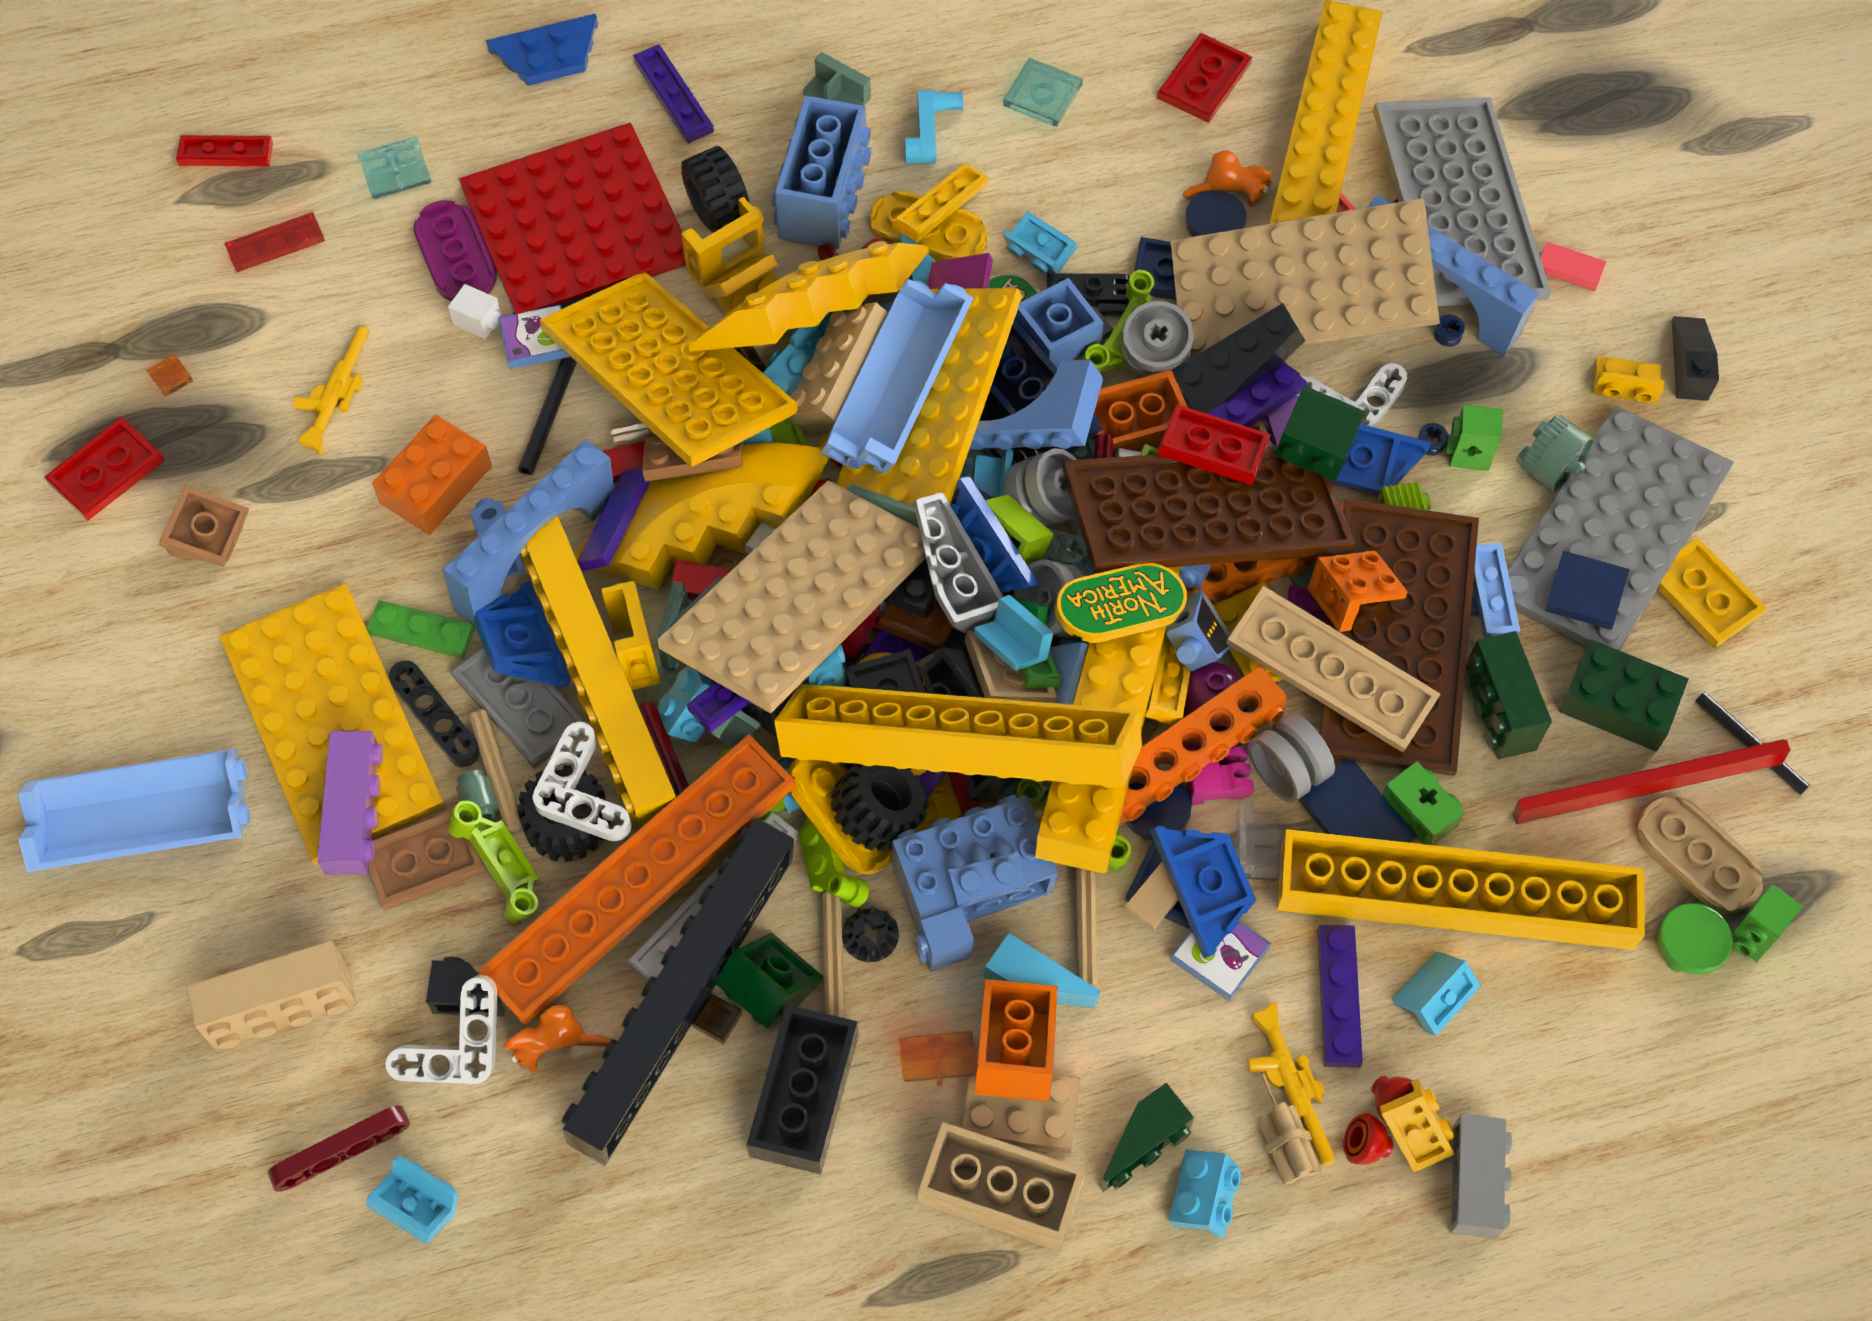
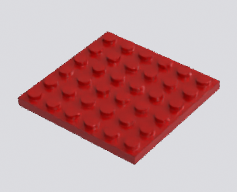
M631 122L459 178L465 198L476 219L498 276L516 315L527 311L561 305L579 298L585 299L592 292L602 291L634 275L647 273L654 277L686 266L681 236L683 231Z

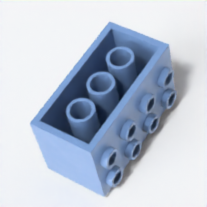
M805 95L800 114L796 119L793 137L788 144L785 162L781 166L779 182L774 189L772 206L776 207L774 225L778 226L779 239L817 246L825 245L828 242L833 244L835 249L839 250L842 238L848 237L850 230V220H848L850 213H855L857 206V195L855 193L857 189L861 190L863 187V166H868L871 158V147H867L870 141L871 128L866 127V106Z
M1016 795L1008 796L998 801L997 806L985 810L984 807H976L965 812L962 818L953 821L950 818H943L932 823L929 829L917 832L916 829L907 830L899 834L896 840L892 841L891 863L917 933H919L920 920L957 908L947 873V860L952 850L959 852L966 859L967 863L971 864V853L976 844L983 846L991 857L995 858V846L999 838H1003L1013 846L1016 852H1019L1028 884L1027 889L963 905L962 909L967 922L1051 894L1058 875L1054 862L1035 858L1040 826L1028 796L1017 798Z

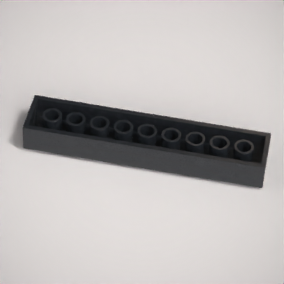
M756 818L751 827L746 825L736 841V844L739 846L733 857L727 855L721 863L717 872L721 876L714 887L708 885L699 900V904L702 907L695 917L689 915L680 930V934L683 935L677 947L671 945L661 961V965L664 966L657 978L651 976L641 993L645 997L638 1009L632 1007L622 1023V1027L625 1028L618 1041L612 1039L602 1055V1059L605 1060L598 1073L593 1070L589 1074L582 1087V1091L585 1092L578 1105L572 1103L562 1118L561 1123L565 1124L563 1132L567 1145L603 1166H606L692 1026V1022L714 990L715 982L732 952L741 946L793 860L794 838Z

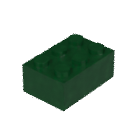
M1517 631L1477 639L1466 663L1465 686L1467 689L1471 688L1474 696L1475 713L1484 722L1487 745L1490 749H1494L1497 759L1537 751L1552 720Z
M1590 639L1581 656L1559 712L1657 752L1669 733L1689 678Z

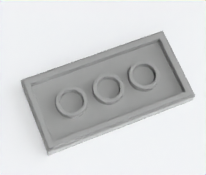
M484 647L451 670L453 678L481 709L487 711V715L534 769L552 756L567 726L575 722L587 723L554 685L493 672Z

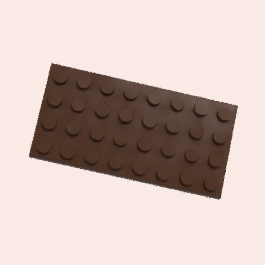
M1278 446L1266 447L1253 485L1157 454L1068 460L1063 463L1064 478L1094 573H1102L1145 563H1156L1168 568L1352 553L1355 542L1331 480L1275 456Z
M1346 499L1343 505V514L1355 542L1352 553L1376 551L1408 593L1405 599L1360 604L1351 631L1340 633L1440 693V696L1404 753L1323 703L1319 734L1326 742L1334 759H1348L1355 762L1403 769L1409 768L1418 761L1424 769L1427 768L1433 773L1454 776L1457 773L1479 518ZM1331 622V627L1337 630L1334 624Z

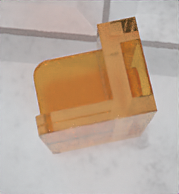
M972 1031L899 1037L900 1061L903 1081L905 1082L936 1079L937 1086H943L944 1078L974 1076L976 1074Z

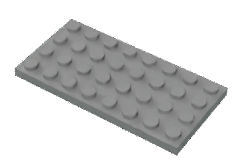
M1491 97L1376 102L1373 113L1398 202L1424 198L1427 224L1539 292L1537 300H1547L1551 294L1550 287ZM1433 267L1438 306L1472 304L1464 291L1452 279Z
M1615 405L1596 434L1588 455L1584 460L1580 459V462L1587 469L1583 470L1584 473L1581 476L1571 473L1508 570L1516 611L1585 646L1592 639L1620 651L1659 588L1661 581L1671 568L1678 553L1686 544L1729 474L1734 461ZM1563 551L1630 569L1612 630L1545 611Z

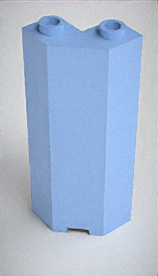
M910 279L905 281L886 316L820 453L849 468L860 469L862 464L874 466L875 472L888 473L894 466L974 297L968 295L960 286L944 283L939 291L934 293L929 290L926 284L920 281H912Z
M237 748L26 781L18 793L26 828L18 839L26 871L30 872L241 838L246 824L250 823V814L245 803L244 780L247 779L245 760L239 759Z

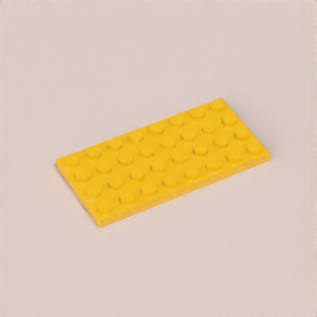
M647 273L634 275L540 319L541 330L690 467L797 413V402L734 348L690 352L688 345L709 326Z
M1017 288L964 289L968 295L974 298L894 466L887 474L875 472L872 465L862 464L860 469L849 468L843 465L836 482L838 486L847 489L849 486L854 485L911 505L917 499L943 492L949 504L951 503L957 481L963 469L1022 298V294ZM929 289L934 293L939 291V289Z
M346 583L219 635L314 865L318 864L330 732L372 731L377 742L383 746L382 764H377L376 774L380 777V795L374 797V807L377 808L378 824L376 829H372L371 840L446 808Z

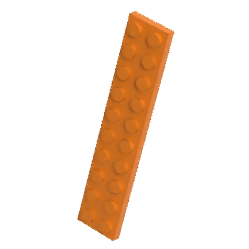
M748 734L477 972L480 975L490 977L495 982L497 995L526 1026L734 842L746 825L752 826L756 818L760 819L786 796L794 785L795 780Z

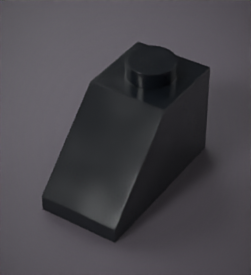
M445 957L443 961L432 960L426 1003L433 1014L460 1015L462 987L469 979L479 975L469 962H465L464 959L459 957ZM478 983L473 990H470L471 994L477 996V1007L474 1010L469 1009V1013L478 1011L488 1013V1008L481 1010V1000L488 995V991L482 990L481 984ZM497 995V1016L505 1017V1008Z

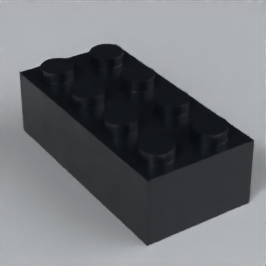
M786 1005L746 1144L749 1157L817 1174L822 1173L859 1036L858 1021Z

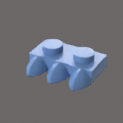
M999 838L995 846V858H992L983 846L976 844L971 853V864H968L959 852L951 851L947 860V873L957 907L1027 889L1028 884L1019 852H1016L1007 840Z

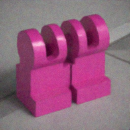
M1239 742L1230 749L1229 753L1217 763L1210 762L1202 768V771L1195 779L1185 782L1192 805L1203 804L1206 800L1242 799L1254 793L1253 781L1247 778L1251 775V769L1249 764L1244 763L1248 759L1247 749L1241 747L1244 744ZM1190 744L1184 747L1186 750L1196 751L1200 749V747L1195 744Z

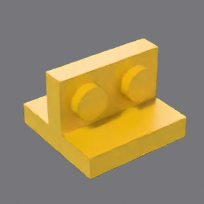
M772 254L752 257L702 287V290L707 299H716L724 315H726L746 301V296L759 292L761 289L777 281L772 268L778 264Z

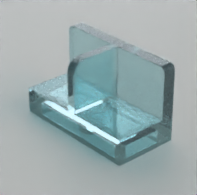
M417 136L357 153L373 199L431 183Z

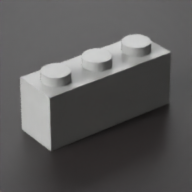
M1461 1114L1454 1123L1456 1138H1454L1453 1144L1455 1155H1453L1451 1233L1497 1239L1504 1228L1509 1227L1510 1206L1505 1205V1191L1510 1189L1511 1170L1510 1168H1505V1157L1511 1151L1512 1134L1506 1131V1119Z

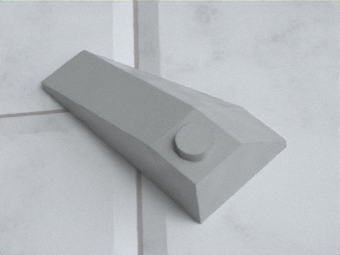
M941 492L915 500L913 505L935 597L949 622L954 628L966 634L967 630H974L976 626L994 621L999 598H1002L1003 595L945 495Z

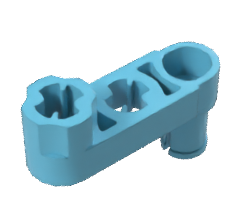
M917 90L919 137H905L906 164L936 163L934 114H936V111H963L962 91L936 93L935 90Z

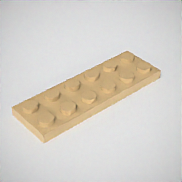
M1265 586L1262 587L1226 642L1232 648L1404 753L1440 696V693Z

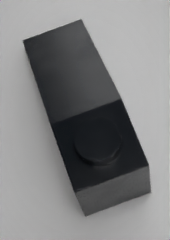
M1673 316L1672 333L1676 398L1708 401L1719 381L1717 350L1706 320L1704 318Z

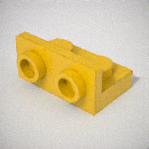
M1597 356L1595 360L1593 394L1602 395L1607 398L1636 400L1641 403H1657L1664 389L1665 381L1661 380L1660 364Z
M1419 1079L1411 1081L1414 1092L1380 1106L1381 1113L1413 1172L1455 1155L1450 1141L1456 1138L1447 1117L1439 1118L1436 1110L1440 1109L1435 1094L1431 1088L1424 1090Z

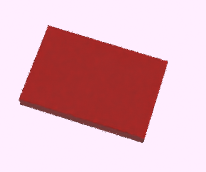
M1200 33L1158 90L1157 99L1209 123L1251 65L1252 56Z
M1176 404L1159 445L1157 455L1253 485L1271 434Z
M120 417L45 475L44 478L73 508L89 521L164 462L165 459L152 444L124 418Z

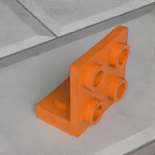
M1376 551L1318 557L1307 588L1339 632L1351 631L1360 604L1405 599L1408 593Z

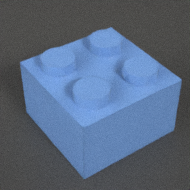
M1069 278L1020 302L1015 320L1056 367H1059L1060 361H1070L1084 354L1089 346L1101 344L1104 323Z

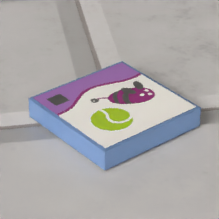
M561 305L527 311L517 315L498 317L509 369L571 357L545 334L540 326V319L561 310Z
M1239 921L1233 931L1227 934L1218 945L1214 955L1203 958L1191 930L1172 954L1170 960L1230 1001L1267 952L1271 943Z

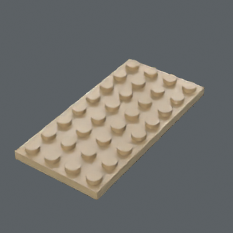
M1424 198L1171 240L1177 306L1187 313L1193 325L1194 340L1189 360L1284 303L1306 340L1302 345L1440 324Z
M828 480L658 639L659 649L767 712L772 713L926 559L920 530L918 527Z

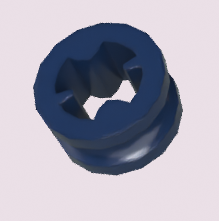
M1455 315L1440 317V324L1436 325L1434 331L1435 340L1447 347L1459 344L1465 330L1464 322ZM1447 328L1454 330L1451 334L1445 332Z
M1437 423L1425 424L1420 429L1417 439L1427 441V436H1431V439L1433 436L1438 439L1437 443H1434V440H1432L1426 455L1435 456L1444 450L1448 439V432L1442 425Z

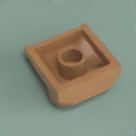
M184 485L159 540V546L166 548L169 554L177 558L192 557L224 567L240 536L249 508Z

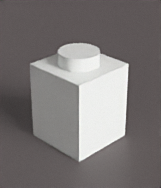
M466 284L463 285L448 306L454 326L483 339H486L490 332L499 326L498 317H502L496 297Z

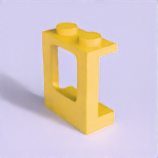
M744 197L738 199L740 217L706 238L701 239L692 227L681 233L686 270L701 288L752 257L765 255L764 241L766 237L762 228L763 215L756 205L751 206ZM742 237L750 248L722 263V249Z
M635 581L618 583L602 588L601 591L613 633L618 634L633 630L634 636L614 641L618 660L631 691L660 684L661 681Z

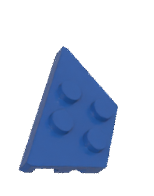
M595 13L486 40L489 53L498 55L503 60V64L510 71L516 72L518 77L528 86L585 72L588 64V54L593 46L592 37L594 30L598 27V20Z
M1361 424L1350 454L1336 482L1331 480V483L1379 496L1382 487L1395 486L1428 452L1431 442Z
M970 476L960 478L956 485L960 489L957 502L950 506L1001 593L1036 586L1038 581Z
M531 581L521 584L520 590L511 596L506 593L498 598L494 604L486 605L475 612L474 624L493 672L559 687H569L571 677Z
M1158 826L1150 830V833L1203 958L1212 956L1225 936L1230 934L1239 923L1240 917L1247 913L1255 903V895L1229 834L1215 832L1207 834L1188 829L1183 831L1171 830Z

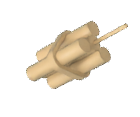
M1261 1074L1274 1107H1272L1273 1110L1270 1113L1258 1117V1121L1268 1144L1265 1146L1268 1155L1273 1156L1283 1184H1291L1300 1178L1311 1177L1321 1173V1168L1310 1144L1312 1140L1311 1134L1304 1129L1295 1105L1287 1107L1286 1103L1276 1104L1266 1076Z

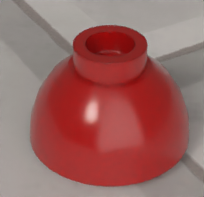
M1384 1075L1374 1082L1371 1092L1375 1095L1376 1111L1385 1123L1386 1121L1381 1113L1380 1106L1414 1092L1411 1082L1414 1080L1397 1076L1388 1078Z
M1361 1113L1349 1123L1344 1134L1343 1149L1350 1163L1368 1165L1378 1161L1381 1157L1387 1158L1392 1153L1393 1139L1388 1136L1384 1125L1376 1117L1368 1113Z

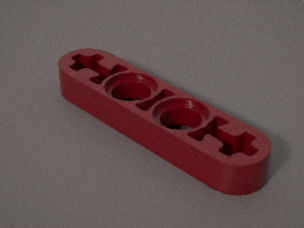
M391 1106L278 1162L267 1172L274 1191L289 1190L405 1131L410 1126V1121L403 1106Z

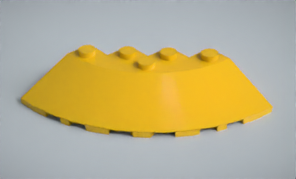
M878 241L870 244L868 248L838 255L820 262H805L798 267L799 270L771 283L759 292L746 296V301L699 334L688 345L689 351L776 344L787 329L817 326L828 312L858 309L868 295L898 292L929 252L928 246L906 243L887 244L885 241Z
M782 442L743 444V467L651 481L610 565L594 570L628 581H635L637 584L660 591L676 560L707 565L717 545L747 554L745 546L761 522L777 529L808 500L829 457L820 453L821 448ZM593 529L589 532V534L583 540L582 544L575 553V558L577 561Z

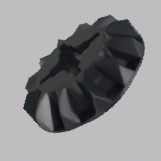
M874 906L863 910L858 908L853 915L847 917L842 930V941L845 949L851 956L863 962H877L887 958L895 950L899 940L897 922L889 915L887 910L882 911ZM864 923H867L868 926L870 925L872 930H880L876 933L877 945L869 937H860L865 933Z

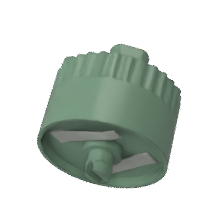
M1555 415L1549 422L1544 420L1535 429L1533 436L1536 437V440L1532 443L1531 447L1526 446L1519 453L1516 460L1523 470L1550 490L1555 491L1567 481L1571 473L1581 476L1584 473L1583 470L1587 469L1580 462V459L1584 460L1593 446L1594 438L1564 416Z

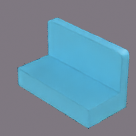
M1005 450L1002 458L976 455L972 474V481L975 486L994 498L1005 495V480L1012 466L1013 450Z
M1011 595L999 598L995 620L976 626L973 633L1013 670H1020L1046 661L1053 637V631Z
M1435 952L1392 1000L1396 1006L1414 1012L1425 1032L1436 1036L1481 985L1465 960L1441 952Z

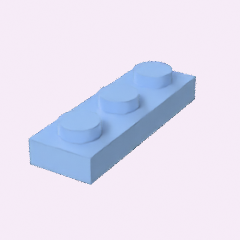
M1502 543L1477 544L1473 587L1483 637L1517 631L1519 635L1520 627Z

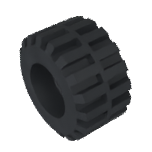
M715 146L682 161L681 173L689 200L702 223L710 231L716 232L740 217L738 199L744 197L749 202V197L743 179L731 157L720 146Z
M855 763L836 783L831 794V798L834 799L831 802V810L836 812L834 819L837 824L842 825L843 829L841 831L846 836L848 834L852 836V841L857 845L863 843L866 849L873 850L875 847L878 851H886L888 848L892 849V841L896 840L899 834L907 830L916 829L927 815L925 810L928 808V800L924 798L927 795L925 787L920 785L922 780L918 774L914 775L911 772L912 768L897 769L890 766H864Z
M564 765L562 770H557L556 767L555 773L560 777H566L573 773L571 765ZM541 770L535 774L536 781H527L525 784L527 792H521L518 798L521 805H517V812L528 843L532 848L535 847L537 853L544 857L548 853L550 860L558 861L559 856H563L565 862L573 861L572 856L578 854L580 859L587 856L586 850L590 848L594 852L599 847L598 839L603 841L605 839L565 824L550 823L545 820L546 817L538 813L533 802V793L543 774ZM584 770L575 790L607 801L602 785H598L597 778L592 773L587 776L586 770ZM552 794L549 798L543 797L545 806H548L551 801L559 803L556 800L555 794ZM580 804L583 806V810L577 819H585L591 814L592 808L587 804ZM600 810V811H599V818H600V819H603V816H602V813H601L602 810Z

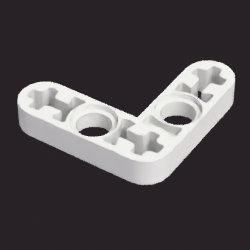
M1395 363L1384 365L1356 402L1311 377L1302 376V378L1307 381V387L1366 411L1365 415L1367 417L1364 425L1376 428L1403 391L1407 380V372L1402 366ZM1392 376L1395 377L1397 380H1393L1387 390L1384 387L1386 380ZM1371 396L1380 397L1384 405L1374 407L1368 403L1367 399Z
M572 723L564 730L534 790L533 802L535 808L540 815L600 838L614 842L623 840L628 836L632 827L626 809L575 790L595 750L596 737L594 730L587 723ZM581 734H585L587 742L580 741L576 748L577 756L572 754L575 748L573 737L579 738ZM569 762L575 766L573 773L569 776L560 777L555 773L556 767L561 763ZM552 794H555L556 800L559 803L551 801L548 806H545L543 797L549 798ZM561 804L566 805L564 813ZM587 804L591 806L592 812L585 819H577L572 815L576 806ZM600 810H602L601 813H602L603 819H600V818H599V811H600ZM616 817H619L622 826L615 825L613 830L610 829L606 820L614 821Z
M476 975L463 985L460 1002L459 1047L401 1045L394 1049L386 1059L385 1065L388 1074L395 1080L412 1082L477 1084L487 1080L494 1071L496 1058L497 986L495 982L488 976ZM478 983L481 984L482 990L488 991V995L481 1000V1010L488 1008V1013L482 1011L469 1013V1009L474 1010L477 1007V996L471 994L470 990H473ZM479 1019L485 1022L488 1028L486 1037L477 1039L471 1036L468 1027L472 1020ZM468 1045L472 1047L487 1045V1049L483 1048L479 1052V1062L486 1064V1068H483L479 1075L475 1074L473 1067L468 1066V1063H471L476 1055V1048L469 1050ZM402 1054H406L407 1061L416 1062L422 1058L421 1054H425L422 1065H411L405 1072L402 1071L401 1065L395 1063V1060H398ZM440 1054L448 1058L450 1069L447 1073L439 1074L432 1069L431 1059L433 1056Z

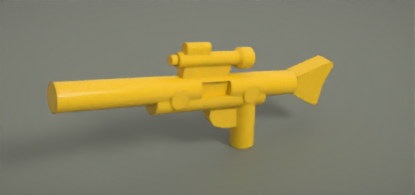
M357 327L343 360L336 362L326 386H316L309 398H294V409L310 410L317 414L313 426L299 437V442L301 446L310 448L319 455L323 453V433L339 399L343 401H340L338 409L341 412H347L354 392H360L364 383L360 373H356L354 377H351L350 374L370 331L366 327Z
M1273 1002L1266 1009L1253 1013L1251 1020L1267 1035L1273 1052L1268 1057L1248 1058V1073L1264 1072L1271 1086L1283 1087L1290 1105H1295L1300 1119H1303L1307 1131L1311 1134L1312 1143L1322 1166L1329 1165L1335 1162L1336 1159L1310 1099L1314 1098L1318 1104L1323 1103L1322 1095L1326 1094L1321 1080L1315 1081L1308 1065L1307 1055L1302 1054L1296 1058L1298 1067L1302 1069L1297 1071L1279 1029L1278 1005L1276 1002Z

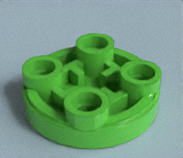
M1689 903L1675 907L1665 916L1658 929L1660 950L1666 958L1668 967L1675 972L1683 971L1694 975L1711 973L1723 965L1732 951L1733 937L1729 925L1719 913L1701 904Z

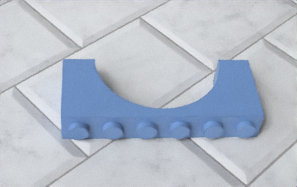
M1377 194L1367 207L1391 204V202ZM1428 225L1433 267L1452 279L1471 301L1479 321V336L1477 340L1505 356L1520 336L1539 296V292Z
M1091 360L1060 361L1050 384L1028 406L1017 413L1001 419L979 421L970 449L1000 448L1009 450L1019 447H1028L1030 449L1059 447L1068 449L1072 446H1085L1103 377Z
M585 439L443 569L453 610L476 627L474 624L475 612L486 605L494 604L500 598L503 583L509 569L520 551L539 529L557 515L574 508L580 510L591 520L599 516L614 490L610 457Z

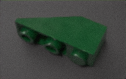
M1167 1082L1137 1103L1102 1178L1100 1188L1103 1192L1111 1186L1115 1190L1119 1189L1133 1177L1131 1172L1141 1164L1145 1168L1149 1167L1162 1156L1161 1149L1170 1143L1174 1146L1179 1145L1192 1133L1189 1129L1192 1126L1194 1116Z

